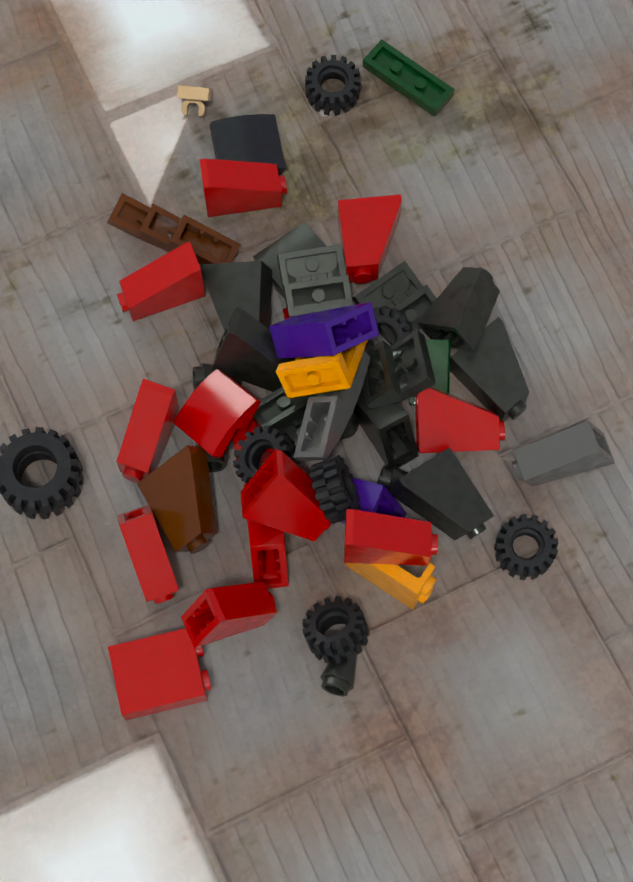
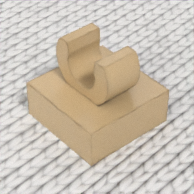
M178 85L177 98L186 99L181 105L182 114L187 115L189 105L196 103L199 107L198 116H204L206 105L203 101H212L213 89Z

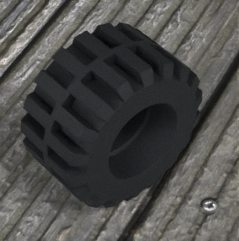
M36 427L34 433H31L29 428L23 429V435L18 438L14 433L9 437L11 441L9 445L3 443L0 446L2 456H0L1 495L15 512L20 515L24 512L27 518L35 519L36 514H39L41 519H49L48 513L54 512L56 516L62 514L60 508L65 505L69 509L74 504L71 498L73 496L79 497L81 493L79 485H83L84 480L81 473L83 471L82 465L73 446L70 445L66 437H59L57 431L50 429L47 434L43 427ZM38 460H49L57 464L56 473L47 484L35 488L21 484L22 474L31 463Z

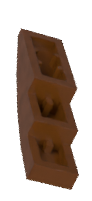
M124 193L121 194L107 221V224L167 252L176 249L184 243L191 242L199 264L232 263L240 246V243L186 215L180 218L155 204H152L150 208Z

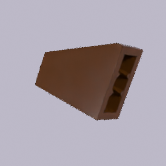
M185 446L137 483L175 552L195 554L209 545L207 540L217 534L207 453L202 447Z

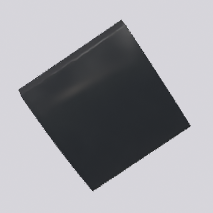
M275 114L242 115L219 119L210 123L216 159L277 164L278 175H282L286 169Z

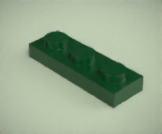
M382 39L363 59L362 67L433 116H436L454 96V88Z

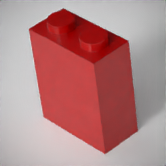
M186 628L108 647L121 714L125 720L207 701L205 691L212 690L208 670H201L198 657L204 656L203 647L194 648Z

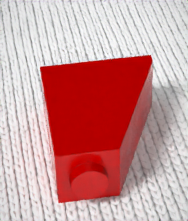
M199 159L208 217L282 207V195L287 194L285 176L278 175L277 164Z
M401 194L338 200L337 217L340 240L349 282L364 284L371 280H378L401 216Z
M191 242L184 243L121 279L119 283L122 293L116 294L122 312L129 311L132 321L205 297L201 268Z
M143 379L116 461L124 478L139 483L157 469L175 424L173 422L180 411L175 389Z
M433 387L415 395L416 447L419 453L443 452L449 447L452 452L500 450V441L505 440L504 421H499V416L495 412Z
M275 449L241 490L242 518L314 542L324 530L331 526L329 519H326L324 516V511H321L319 507V500H316V492L311 484L313 481L281 450Z
M247 520L254 583L264 582L267 589L288 587L283 531Z
M146 505L117 515L118 523L146 602L153 600L155 604L172 599L174 597L173 593L179 591L150 506Z
M346 509L344 563L429 566L431 555H437L438 534H431L432 522Z
M255 582L206 589L186 610L181 619L194 648L264 626L278 611L275 599L268 592L265 583Z

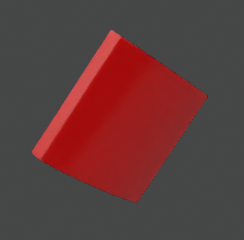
M216 369L187 399L173 423L210 455L221 458L236 429L246 431L261 401L222 370Z

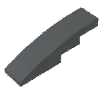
M366 351L362 354L349 389L318 393L317 397L308 398L293 456L296 461L327 460L340 440L363 387L371 359Z

